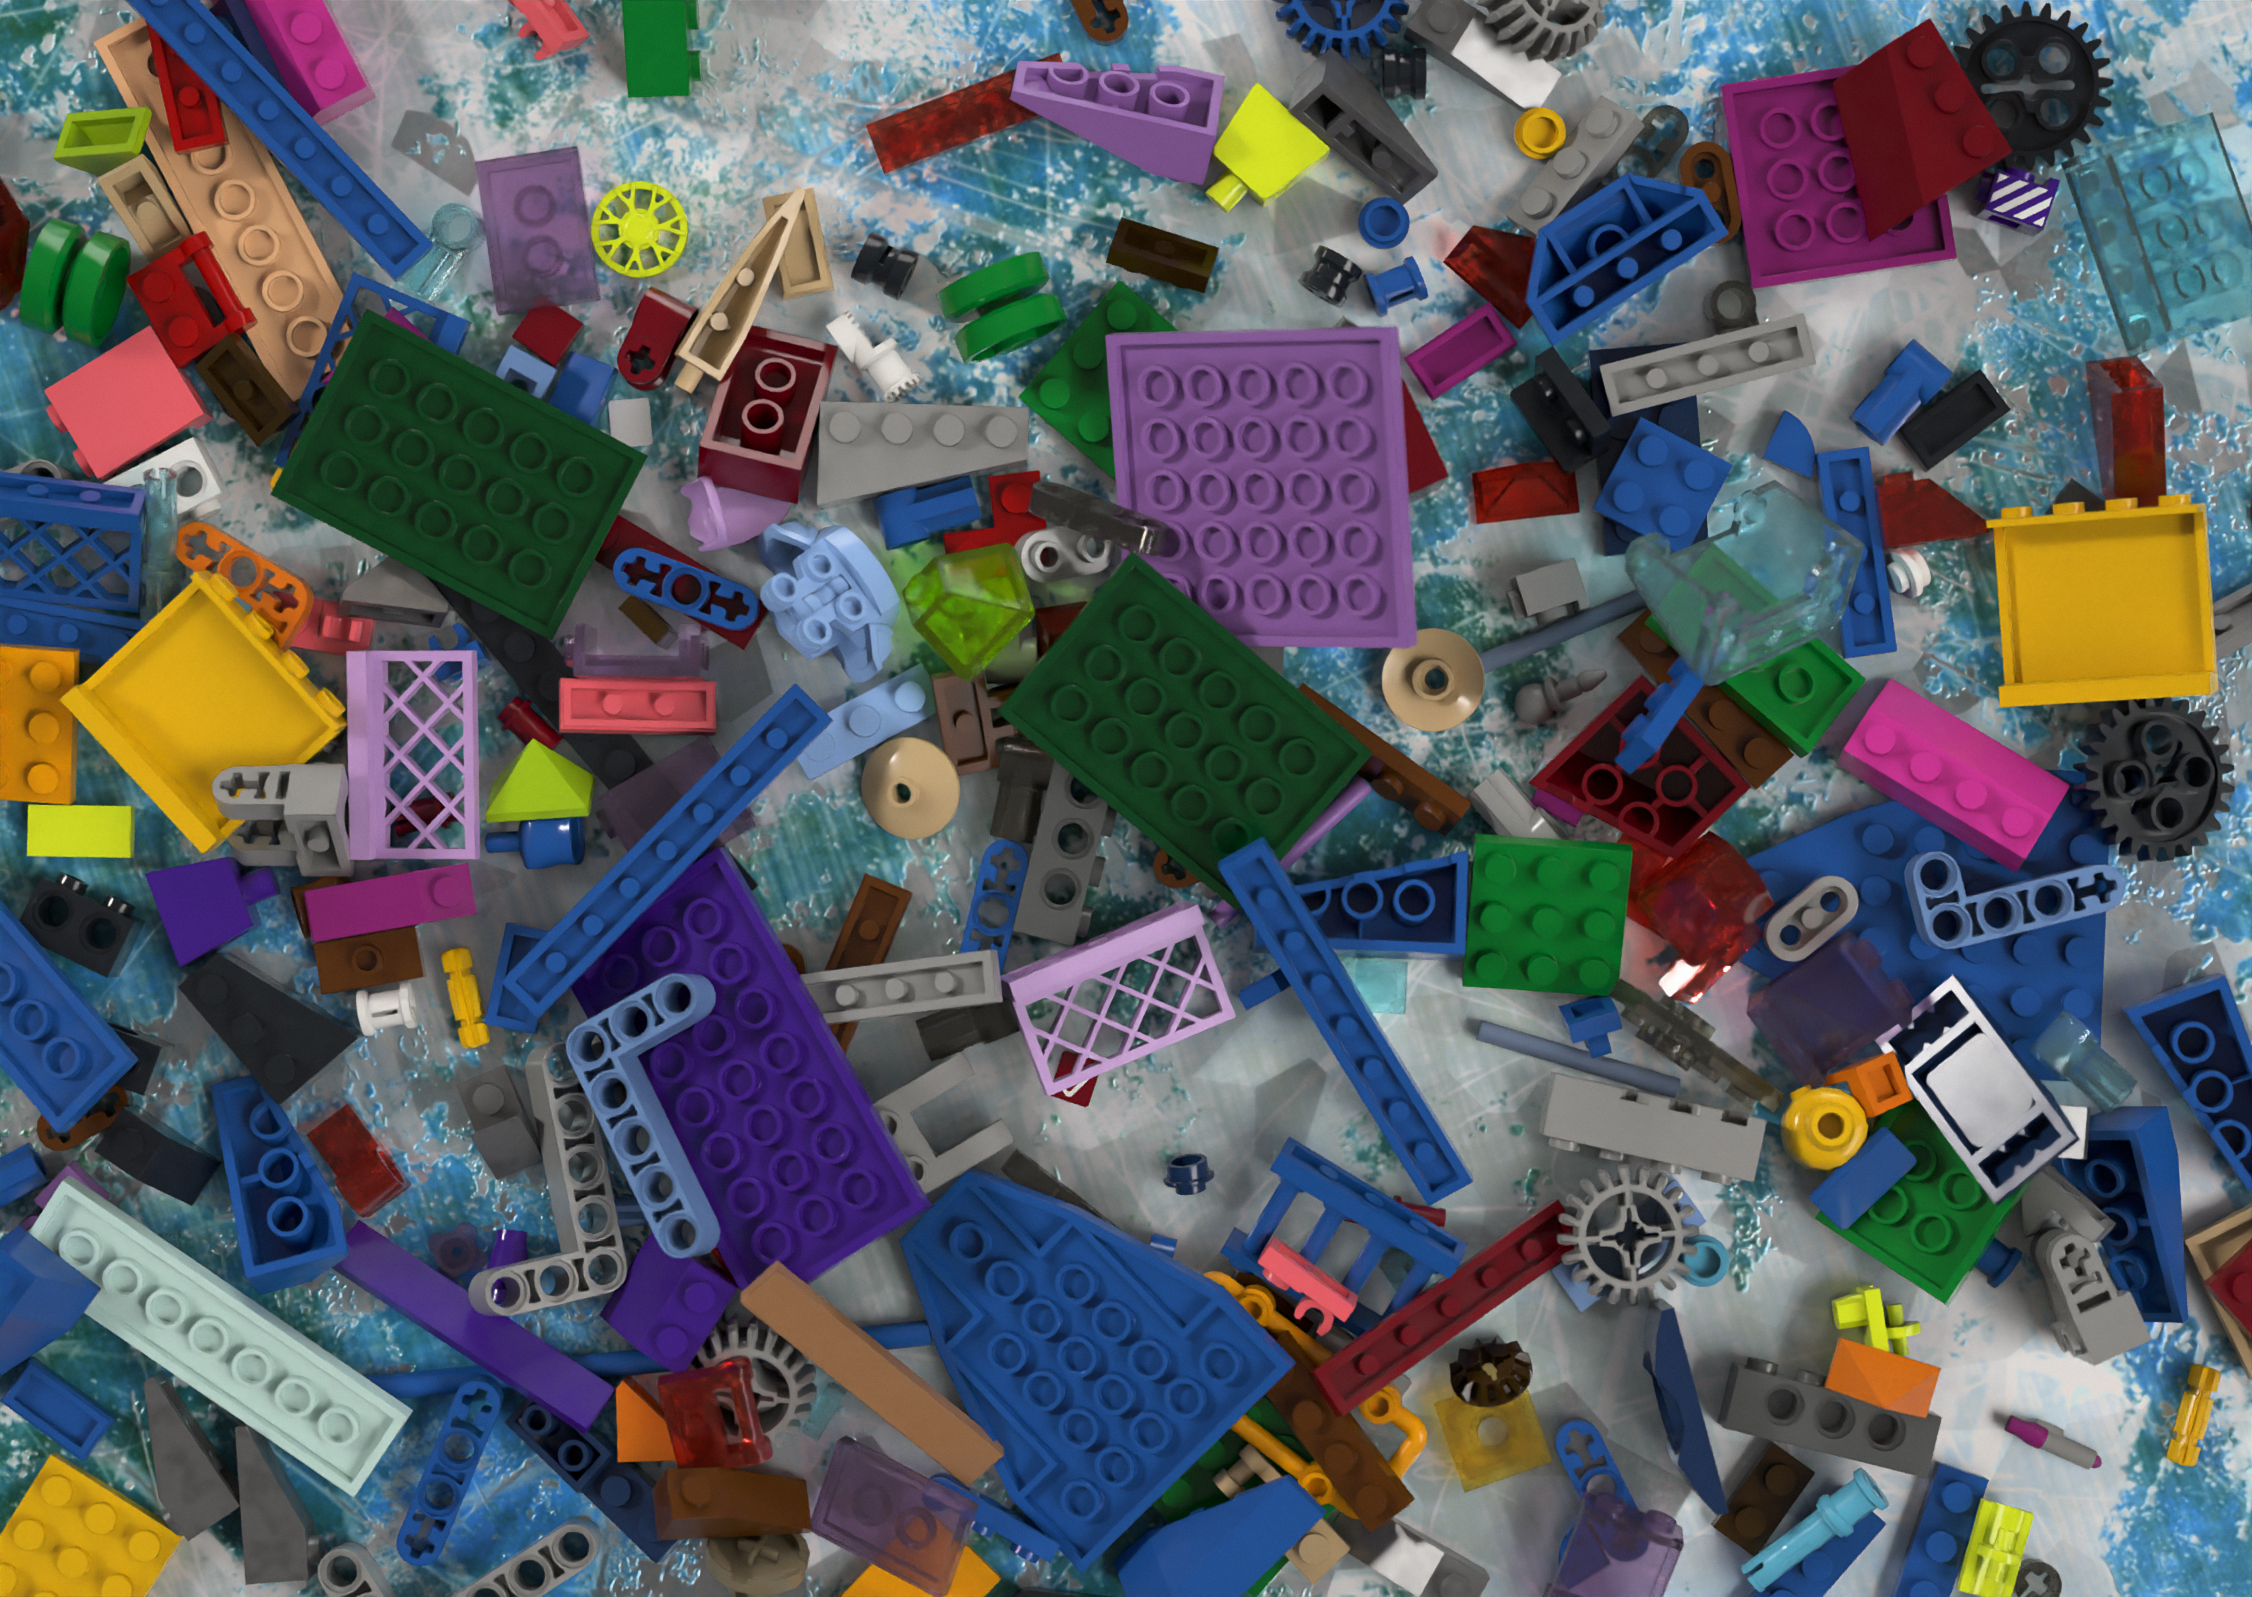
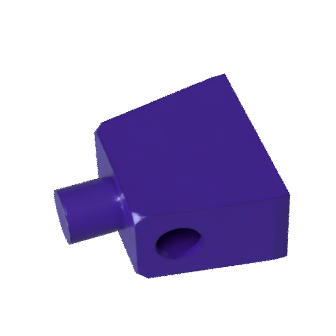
M234 857L213 859L145 874L179 967L194 965L261 926V918L255 904L280 895L279 883L269 865L244 875L240 863Z

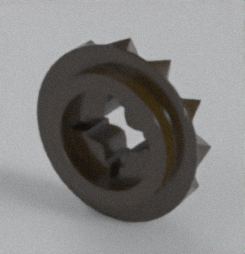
M1499 1335L1491 1343L1484 1344L1477 1338L1474 1348H1459L1458 1360L1449 1364L1450 1382L1454 1393L1465 1403L1477 1407H1496L1515 1400L1527 1389L1533 1374L1529 1353H1525L1517 1340L1505 1343ZM1492 1363L1497 1368L1496 1380H1493L1491 1375H1488L1483 1369L1484 1364Z

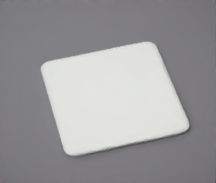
M648 398L613 400L608 403L610 432L613 438L631 447L652 444Z

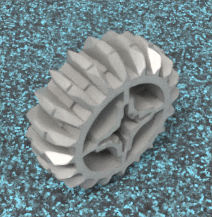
M1478 0L1476 4L1487 8L1489 12L1484 24H1495L1499 32L1496 41L1506 39L1511 41L1512 54L1525 51L1529 62L1543 58L1546 63L1575 55L1582 50V47L1594 40V37L1598 35L1597 29L1606 20L1601 10L1605 8V5L1610 0Z
M1624 1163L1618 1164V1180L1612 1181L1607 1169H1598L1597 1176L1602 1186L1596 1189L1589 1180L1583 1178L1579 1184L1588 1194L1585 1200L1582 1201L1572 1194H1569L1566 1198V1201L1571 1206L1578 1209L1576 1216L1567 1213L1559 1214L1558 1221L1564 1225L1573 1226V1232L1558 1234L1557 1242L1562 1245L1574 1244V1250L1563 1254L1561 1260L1565 1265L1581 1262L1582 1265L1571 1275L1576 1283L1584 1281L1590 1275L1593 1276L1587 1289L1590 1295L1595 1297L1601 1292L1604 1285H1607L1606 1300L1610 1304L1617 1303L1621 1289L1626 1290V1299L1631 1306L1638 1305V1289L1644 1288L1645 1294L1650 1301H1656L1659 1297L1654 1283L1660 1280L1663 1286L1673 1291L1677 1286L1675 1281L1667 1275L1670 1270L1674 1268L1683 1275L1689 1273L1690 1268L1683 1262L1678 1261L1680 1253L1689 1256L1697 1255L1698 1249L1691 1244L1683 1243V1236L1698 1235L1699 1227L1693 1224L1682 1225L1681 1221L1695 1213L1694 1207L1690 1204L1677 1208L1674 1206L1682 1198L1684 1191L1679 1186H1676L1664 1194L1663 1190L1669 1178L1663 1173H1659L1651 1185L1647 1184L1649 1179V1168L1647 1166L1640 1165L1638 1167L1634 1180H1630L1628 1165ZM1633 1192L1652 1197L1664 1211L1668 1224L1642 1222L1638 1217L1637 1208L1633 1202ZM1617 1194L1615 1215L1612 1220L1606 1225L1587 1229L1589 1219L1594 1210L1604 1200ZM1627 1218L1633 1221L1632 1227L1635 1229L1640 1228L1647 1233L1640 1234V1237L1632 1238L1629 1251L1623 1248L1625 1243L1621 1240L1616 1241L1609 1236L1615 1235L1616 1232L1624 1231V1222H1627ZM1668 1240L1666 1250L1661 1259L1652 1268L1639 1274L1638 1267H1641L1640 1260L1643 1250L1650 1244ZM1587 1245L1614 1247L1619 1256V1263L1622 1265L1623 1277L1611 1275L1601 1270L1592 1260Z
M755 1315L750 1318L748 1327H740L738 1320L734 1316L728 1321V1331L726 1332L718 1325H715L708 1335L709 1339L701 1346L682 1377L678 1375L676 1377V1385L681 1388L677 1393V1403L679 1407L687 1408L684 1413L686 1425L699 1423L697 1435L700 1440L711 1434L716 1435L714 1445L717 1450L724 1447L727 1441L735 1443L734 1450L738 1456L744 1451L745 1444H753L754 1449L760 1455L765 1449V1440L771 1441L780 1448L784 1443V1432L796 1436L800 1431V1420H808L811 1416L812 1405L809 1402H813L817 1394V1386L811 1383L816 1379V1368L813 1364H806L809 1358L797 1348H794L783 1337H778V1333L768 1326L766 1330L759 1329V1321ZM741 1356L738 1359V1361L733 1364L718 1365L717 1369H712L717 1364L728 1358ZM759 1358L770 1362L779 1371L767 1369L761 1364ZM749 1370L751 1372L750 1383H752V1388L748 1391V1399L744 1401L742 1398L744 1388H741V1383L745 1380V1372ZM715 1401L727 1403L731 1406L734 1413L724 1409ZM761 1407H774L766 1412L752 1415Z

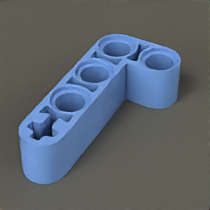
M1940 851L1921 852L1909 860L1904 871L1905 884L1919 936L1927 945L1938 949H1956L2109 911L2117 907L2125 894V881L2121 873L2108 865H2084L1967 895L1960 869L1956 861L1949 854ZM1930 860L1936 861L1941 865L1944 874L1942 883L1933 890L1923 885L1920 879L1922 866ZM2094 878L2095 880H2104L2106 883V890L2099 892V896L2082 895L2074 897L2071 889L2090 886L2094 883ZM2044 886L2050 887L2057 896L2056 907L2048 915L2041 914L2035 906V895ZM1994 898L2004 903L2007 912L2005 921L1996 928L1991 927L1984 918V908ZM1944 910L1951 913L1956 921L1955 933L1947 940H1941L1933 930L1935 917Z

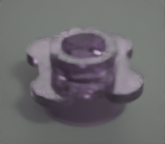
M461 1222L454 1231L446 1234L434 1233L428 1240L427 1246L429 1251L434 1253L435 1261L439 1266L438 1272L452 1281L456 1280L460 1273L467 1270L479 1271L483 1269L487 1263L486 1253L479 1249L476 1242L477 1229L473 1224ZM455 1247L462 1249L461 1256L457 1257L453 1254Z

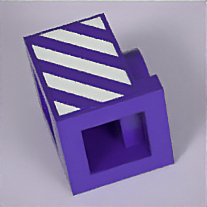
M2008 167L2005 169V172L1998 170L1994 174L1985 171L1981 173L1973 194V201L1980 203L1975 217L2034 237L2044 230L2060 180L2050 177L2040 185L2034 183L2036 177L2033 174L2021 169Z

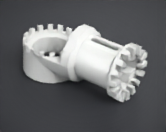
M849 310L826 325V329L852 364L855 363L860 371L866 370L884 394L882 398L883 403L897 402L901 398L899 395L902 398L906 396L905 390L910 393L924 380L920 373L913 374L896 350L898 343L894 337L875 347L869 337H865L864 330L860 331L859 323L857 322L853 325L856 319Z

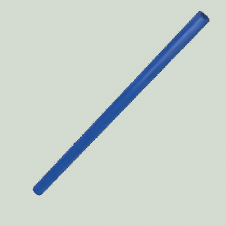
M927 1320L860 1326L864 1332L886 1350L932 1345V1335ZM637 1349L567 1356L601 1379L672 1372ZM741 1356L728 1358L717 1364L715 1367H718V1365L733 1364L737 1362ZM759 1358L761 1363L768 1362L762 1358ZM479 1365L364 1376L396 1399L454 1394L465 1379L478 1374L492 1377L499 1383L502 1389L512 1388Z

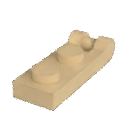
M1248 1443L1238 1453L1241 1458L1228 1471L1224 1468L1219 1471L1212 1480L1232 1500L1236 1494L1246 1491L1243 1485L1255 1473L1265 1483L1283 1476L1254 1446ZM1322 1517L1284 1555L1314 1585L1351 1547Z

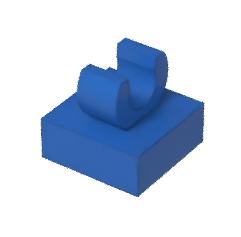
M459 623L452 625L458 636V643L450 650H477V671L493 663L484 644L477 640L471 642L470 633L463 625ZM437 636L429 637L428 642L431 650H446L442 647L441 641ZM446 661L434 673L438 681L449 686L461 680L462 661Z
M1595 995L1558 1006L1563 1026L1572 1043L1584 1040L1592 1059L1612 1053L1607 1033L1623 1028L1618 1010L1610 996Z

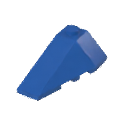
M252 1074L210 1085L245 1279L260 1295L312 1282L350 1255L340 1204L283 1108L278 1106Z
M2121 1106L2090 1115L2087 1159L2057 1158L2053 1161L2055 1169L2116 1223L2105 1238L2100 1240L2110 1258L2107 1268L2118 1288L2131 1292L2143 1321L2184 1323L2188 1319L2179 1158L2167 1106Z
M19 1225L0 1240V1376L70 1331L101 1290L98 1285Z
M1288 1474L1238 1493L1234 1499L1209 1509L1206 1506L1192 1511L1188 1517L1167 1525L1163 1522L1150 1527L1119 1554L1113 1563L1126 1597H1241L1325 1515L1326 1510Z

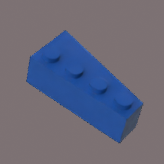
M1468 851L1426 861L1420 860L1405 863L1401 866L1377 871L1370 870L1355 873L1352 876L1328 881L1322 880L1295 886L1337 956L1460 961L1465 955ZM1254 927L1253 953H1270Z
M2218 972L2120 1007L2239 1182L2246 1189L2252 1190V1045L2226 976Z

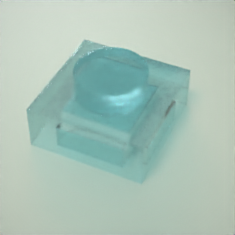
M1355 960L1354 983L1372 1013H1406L1408 962Z

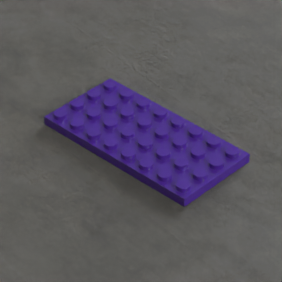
M718 847L692 864L570 987L589 1020L670 974L702 975L714 986L716 1000L709 1015L637 1057L718 1220L720 1238L716 1247L741 1292L777 1260L804 1283L809 1285L932 1207L726 847ZM685 984L680 988L677 998L680 1007L684 1011L691 1003V992ZM640 1009L635 1016L634 1024L638 1033L642 1035L647 1028L648 1020L644 1011ZM597 1034V1036L599 1037V1039H600L602 1045L604 1046L603 1039L601 1038V1036H600L599 1034Z

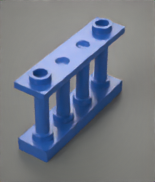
M1289 1137L1270 1168V1171L1278 1175L1281 1182L1248 1235L1234 1227L1219 1252L1226 1256L1230 1264L1238 1271L1247 1275L1255 1274L1272 1284L1262 1274L1264 1267L1257 1262L1298 1192H1307L1322 1201L1325 1208L1298 1252L1314 1265H1316L1343 1220L1351 1219L1368 1229L1370 1237L1341 1282L1342 1285L1356 1295L1362 1290L1388 1247H1398L1411 1255L1415 1264L1384 1314L1381 1316L1357 1301L1355 1309L1345 1322L1336 1316L1334 1318V1323L1359 1337L1419 1295L1433 1274L1437 1275L1440 1273L1451 1279L1461 1263L1468 1244ZM1289 1287L1287 1291L1282 1290L1298 1301L1307 1296L1303 1292L1298 1293L1292 1287ZM1311 1308L1316 1312L1320 1313L1321 1315H1323L1321 1310L1317 1308Z

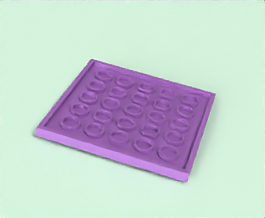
M1398 326L1129 332L1105 335L1122 561L1132 550L1247 646L1410 648L1417 645Z

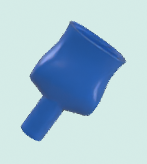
M581 817L521 820L518 831L487 833L485 847L488 853L519 852L524 867L527 870L545 869L565 864L580 865L585 855L584 825Z

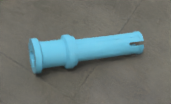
M1863 1468L1853 1472L1854 1479L1833 1495L1824 1494L1818 1499L1819 1502L1816 1503V1511L1748 1562L1741 1564L1742 1572L1744 1575H1751L1748 1581L1757 1591L1763 1592L1767 1586L1834 1536L1838 1535L1841 1538L1854 1532L1853 1526L1876 1508L1884 1510L1889 1506V1502L1881 1488Z

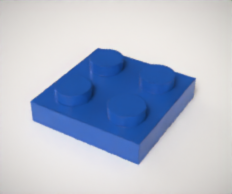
M1640 417L1591 511L1684 558L1733 465Z

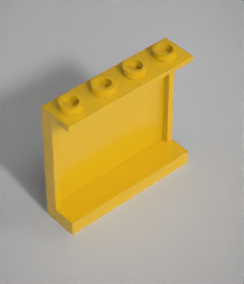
M2190 493L2158 496L2159 506L2138 507L2137 498L2105 500L2106 510L2086 512L2085 502L2053 504V514L2034 516L2032 506L2001 508V518L1987 520V528H1993L2004 670V685L1998 687L2000 707L2211 695L2219 691L2206 502L2191 503Z
M208 570L192 574L190 578L193 581L84 684L74 685L60 699L202 854L217 849L247 821L229 819L219 812L212 792L213 781L219 773L236 766L308 764L347 727V720L341 715L345 711V707L339 699L326 688L319 691L306 677L310 670L304 661L290 649H287L285 652L280 650L278 645L270 638L274 631L268 622L253 610L248 614L234 599L238 596V591L232 583L219 572H215L212 575ZM264 788L262 789L264 797H260V799L266 798ZM237 789L236 795L231 798L239 797L241 790L245 789Z

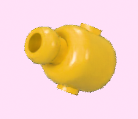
M1810 1084L1789 1093L1792 1102H1790L1782 1115L1780 1136L1785 1151L1794 1162L1807 1170L1826 1172L1829 1177L1838 1167L1843 1166L1861 1149L1866 1142L1868 1123L1865 1111L1853 1096L1840 1089L1827 1087L1812 1089Z

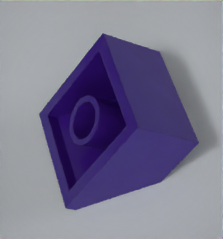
M652 1231L628 1268L623 1284L613 1292L599 1316L637 1350L679 1377H682L734 1298L739 1287L732 1274L702 1255L687 1258L669 1256L659 1246Z

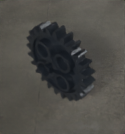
M2024 1L2017 17H2014L2008 6L2004 5L2000 9V22L1997 24L1990 16L1984 14L1980 19L1984 30L1982 34L1971 28H1967L1964 32L1966 40L1971 45L1970 48L1955 45L1951 51L1956 58L1962 61L1960 64L1961 69L1987 110L1993 102L2005 101L2015 110L2016 117L2013 125L2005 128L1998 127L2013 151L2004 158V170L2012 167L2016 158H2022L2025 170L2031 172L2035 165L2036 157H2041L2045 166L2050 169L2055 165L2054 152L2057 150L2066 159L2070 160L2075 156L2071 141L2074 140L2081 145L2087 146L2091 139L2084 128L2088 126L2100 129L2104 124L2101 118L2094 114V110L2107 109L2112 103L2107 98L2099 95V90H2104L2114 84L2113 79L2099 77L2098 72L2110 64V58L2095 59L2092 54L2102 43L2101 39L2085 43L2082 36L2089 24L2084 22L2072 30L2068 27L2071 11L2066 10L2057 21L2051 19L2050 3H2046L2039 15L2035 16L2032 15L2029 2ZM2047 47H2057L2062 50L2067 60L2066 68L2059 73H2050L2044 70L2039 61L2041 50ZM1997 49L2009 52L2014 60L2013 71L2004 76L1992 73L1986 62L1988 53ZM2024 74L2030 75L2031 83L2034 84L2067 80L2074 83V88L2071 90L2039 89L2032 95L2031 100H2025L2024 93L2020 90L1992 94L1981 92V86L1984 84L2016 85L2023 79ZM2053 98L2065 104L2068 111L2065 123L2056 126L2044 121L2040 109L2041 104L2045 100Z
M2171 697L2116 701V708L2105 709L2100 712L2103 723L2087 726V730L2094 738V741L2078 743L2077 747L2088 758L2086 762L2073 764V768L2078 772L2084 773L2086 781L2080 782L2073 787L2075 791L2087 792L2089 798L2078 808L2080 811H2094L2096 816L2089 824V829L2106 828L2102 843L2105 846L2120 843L2119 855L2121 856L2136 854L2140 862L2153 861L2155 858L2157 862L2174 860V856L2192 855V846H2206L2209 843L2205 832L2220 831L2222 828L2214 814L2230 812L2231 808L2220 799L2221 794L2235 791L2234 786L2223 782V774L2235 770L2234 765L2221 763L2220 756L2229 749L2228 744L2214 745L2212 740L2220 728L2218 725L2203 728L2202 723L2206 712L2201 710L2188 714L2189 701L2186 699L2173 702ZM2147 732L2151 735L2153 741L2151 751L2146 744ZM2184 765L2188 767L2190 773L2188 783L2183 775ZM2120 772L2125 779L2124 791L2121 790L2118 783ZM2157 805L2160 806L2163 813L2161 824L2156 817Z

